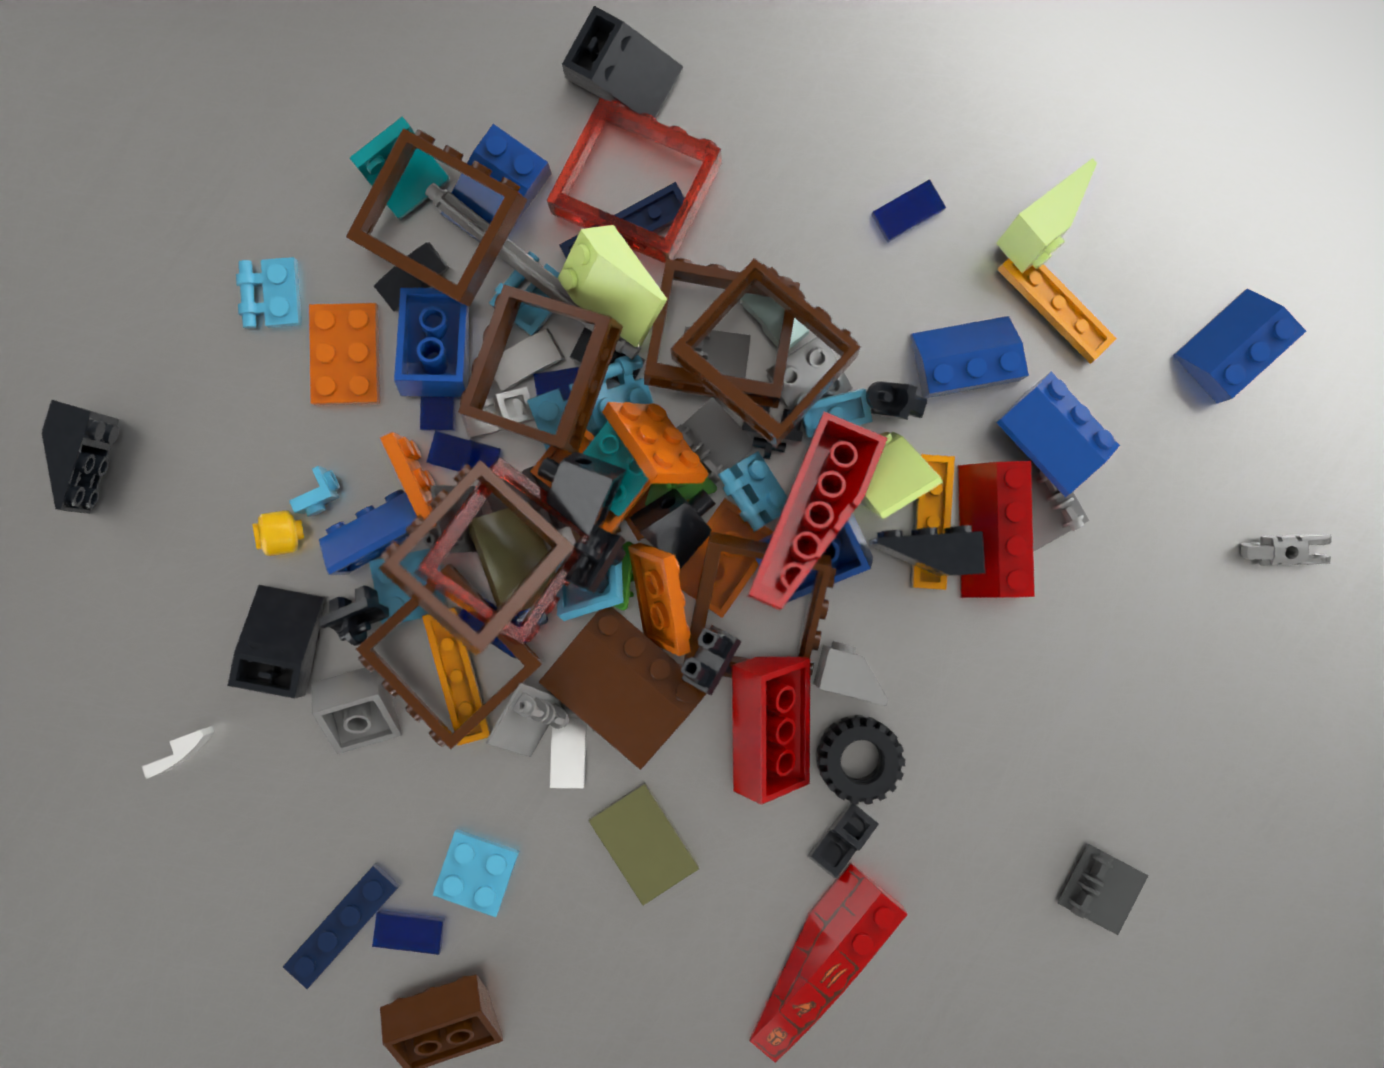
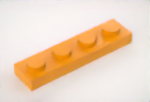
M1008 258L997 269L1089 363L1095 361L1117 339L1044 264L1038 269L1032 265L1021 273Z
M921 454L922 458L941 477L943 483L917 498L915 530L937 527V534H945L944 528L951 527L955 456ZM912 565L911 587L946 590L947 576H937Z
M456 606L449 608L459 617ZM426 614L422 616L453 730L456 731L483 705L468 648L431 615ZM487 716L457 743L458 746L489 737L491 731Z

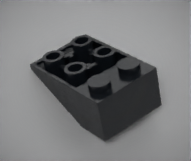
M596 6L592 8L562 63L565 79L651 125L683 69L680 63L627 23Z
M51 400L41 434L55 509L90 514L91 509L95 507L99 499V491L97 489L101 477L105 475L109 467V459L107 457L111 445L118 438L119 427L117 425L119 419Z
M972 525L944 528L945 534H937V527L919 528L911 530V536H903L902 530H886L877 532V538L869 540L870 546L937 576L985 573L983 532H972Z
M258 585L234 651L227 686L293 699L305 696L319 632V617L322 616L325 597Z

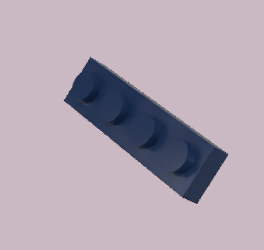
M674 182L591 228L614 225L628 246L632 247L692 214V210L677 183ZM578 235L559 244L566 259Z
M375 863L284 964L283 968L302 986L308 989L400 885Z

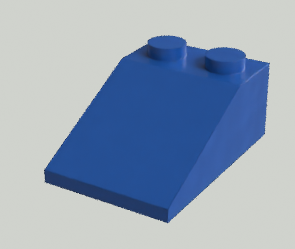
M492 124L467 164L472 166L473 162L477 161L492 170L490 177L499 182L502 177H505L520 186L518 192L528 200L517 221L552 174L546 160L495 124ZM462 173L451 192L489 224L504 199L503 196ZM441 211V216L446 218L448 221L453 223L455 226L463 230L465 233H467L480 243L478 239H476L473 235H471L468 231H466L463 227H461L458 223H456L453 219H451L448 215Z
M400 288L394 382L400 396L461 397L463 391L468 386L469 306L454 300L435 288Z
M854 514L850 516L823 553L831 556L832 568H836L835 583L867 571L872 566L873 555ZM772 534L759 541L769 543ZM756 558L758 565L760 566L762 559ZM810 570L787 602L812 592L817 570Z

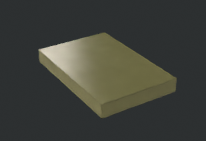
M509 508L473 518L466 522L497 609L548 552L544 540ZM555 570L518 612L557 599Z
M643 783L588 820L643 906L699 870L697 862L646 783Z

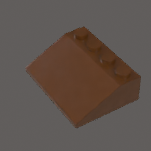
M612 606L599 610L538 682L639 770L647 764L707 694L682 679L684 674L681 672L682 666Z

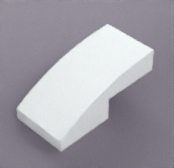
M549 328L524 339L503 352L494 377L501 391L510 390L531 375L541 373L564 358Z
M527 387L495 394L493 398L486 399L483 411L521 424L534 420L527 402L530 399ZM461 414L469 440L503 430Z
M569 718L568 724L560 729L552 727L550 788L584 789L587 724L580 718Z
M213 726L169 741L173 755L142 766L146 779L171 770L192 757L215 733Z

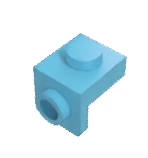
M321 466L312 468L320 487L289 500L294 513L307 514V517H311L325 511L326 504L340 498L336 489L340 488L339 482L332 470L327 471L326 468Z

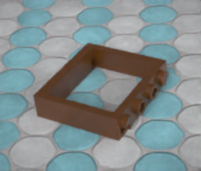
M403 128L346 238L454 300L470 307L528 199L518 192L520 186L511 180L502 177L499 182L490 177L492 170L479 162L474 161L472 166L462 161L464 155L452 147L445 145L442 150L433 145L436 139L425 132L417 129L415 134ZM416 148L504 197L458 284L371 235Z
M685 258L666 259L660 290L667 298V301L653 325L644 371V385L715 397L683 367L658 363L673 280L726 289L742 271L727 270L724 266L718 264H709L707 266L693 264L692 261ZM785 276L778 277L786 285L792 284L800 288V283L793 282L791 278ZM755 284L746 292L769 297ZM786 310L784 311L772 383L724 375L760 406L778 409L781 399L794 317Z
M754 258L671 348V358L776 448L858 357L861 346L850 336L851 332L844 328L840 330L831 322L832 318L824 309L818 306L814 308L810 305L799 288L792 284L786 285L778 278L779 274L773 267L768 268L765 264H761ZM754 284L841 356L781 424L694 351L700 342Z
M504 284L501 294L495 300V310L491 322L483 333V344L478 357L472 364V374L467 388L461 395L458 413L570 453L578 452L623 325L612 317ZM521 303L595 325L555 435L483 411Z
M481 460L473 468L468 464L462 468L453 478L458 483L450 493L443 489L429 505L434 510L426 519L420 514L405 529L410 536L401 545L394 541L380 556L385 562L379 568L383 574L474 655L482 653L574 549V546ZM476 480H479L552 548L483 626L475 632L399 563Z
M710 531L690 626L691 636L689 643L691 652L684 655L683 664L686 659L694 657L700 646L698 638L706 625L721 551L763 559L769 543ZM822 554L812 570L817 571L796 657L810 658L812 650L818 651L821 631L817 630L819 619H826L829 600L824 598L827 588H833L835 583L836 568H832L830 555ZM733 656L728 666L732 667L734 664L749 659ZM810 661V677H811V675L813 674V669H814V662H813V661ZM724 672L723 676L732 678V672L731 674Z
M447 564L424 586L433 594L446 582L484 623L495 612L493 607L452 564ZM410 598L356 648L361 654L358 660L368 671L373 672L376 670L384 679L382 682L383 687L393 697L396 698L399 695L408 704L405 709L417 722L423 720L430 727L429 735L439 746L443 747L446 744L451 750L503 702L520 683H523L543 664V661L507 624L497 637L524 667L456 731L452 732L373 649L419 607Z

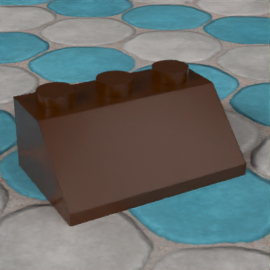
M477 974L460 977L456 981L440 987H430L422 993L407 998H398L392 1003L380 1007L382 1043L402 1068H426L503 1041V1035L488 990Z

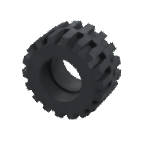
M855 715L854 718L847 716L841 718V722L837 724L834 722L830 725V730L827 734L823 733L820 738L822 742L817 747L816 752L818 754V760H816L817 767L828 788L840 799L849 800L850 803L857 805L859 802H864L866 805L873 804V800L877 798L880 801L887 798L885 794L889 790L893 793L897 788L895 785L896 781L902 780L904 773L901 772L902 766H905V758L902 757L904 750L894 732L876 719L866 718L862 715ZM858 740H867L878 749V764L875 770L868 776L862 778L850 777L841 767L842 754L851 743Z

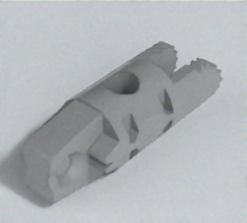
M1261 536L1260 542L1241 543V556L1245 559H1260L1259 565L1330 564L1331 557L1328 555L1309 554V545L1330 544L1332 536Z

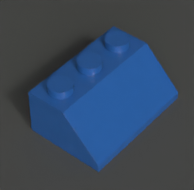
M1247 288L1174 353L1173 356L1218 404L1233 399L1307 331L1284 306Z
M1009 316L911 334L921 393L924 398L1019 382L1029 376L1023 342Z
M1052 371L1026 391L996 422L1064 497L1070 495L1104 465L1120 446L1115 441L1113 435L1103 428L1091 415L1089 409L1078 401L1068 390L1066 384L1059 380Z
M403 489L384 498L386 503L377 508L371 505L358 511L355 514L357 519L345 525L344 521L325 530L328 535L320 538L319 543L329 575H347L368 564L369 561L379 558L394 541L401 545L410 536L405 529L416 519L417 515Z

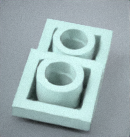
M746 293L740 299L741 305L762 324L763 333L778 347L785 309L770 297ZM795 318L789 349L809 335V329Z

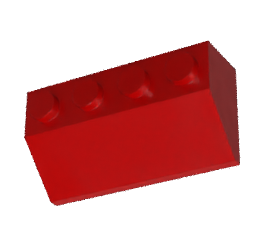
M1031 461L958 465L959 526L972 525V532H983L985 561L984 574L960 575L961 598L1035 597Z
M754 657L732 665L733 791L762 805L810 784V658Z

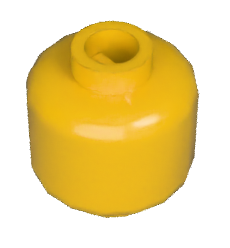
M289 510L260 514L257 523H252L256 549H262L263 553L267 556L293 553L298 548V540L304 539L301 519L294 520L293 514Z

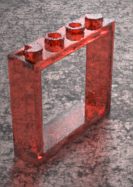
M600 98L547 198L550 212L552 215L584 229L614 225L632 250L665 264L666 259L674 260L722 165L721 148L709 139H698L688 135L681 127L664 125L650 114H638L631 111L619 101L612 100L610 102ZM606 122L703 162L666 237L568 196Z
M498 458L492 463L489 468L500 479L506 480L579 534L581 537L578 542L583 544L587 542L590 535L584 533L547 503L546 497L548 493L502 458ZM479 481L416 568L414 574L485 623L495 611L437 570L492 493L483 482ZM572 550L519 627L509 622L499 633L501 636L514 645L523 644L525 641L529 643L540 629L537 622L544 613L548 615L555 608L560 599L556 595L563 585L567 587L570 584L565 577L579 555L576 551Z

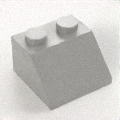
M835 641L832 642L831 647L823 645L813 682L815 686L822 690L887 706V696L864 657L855 654L856 647Z
M362 668L312 683V714L337 754L401 736V728L392 696L383 687L382 682L384 679L376 670L370 672L366 668Z

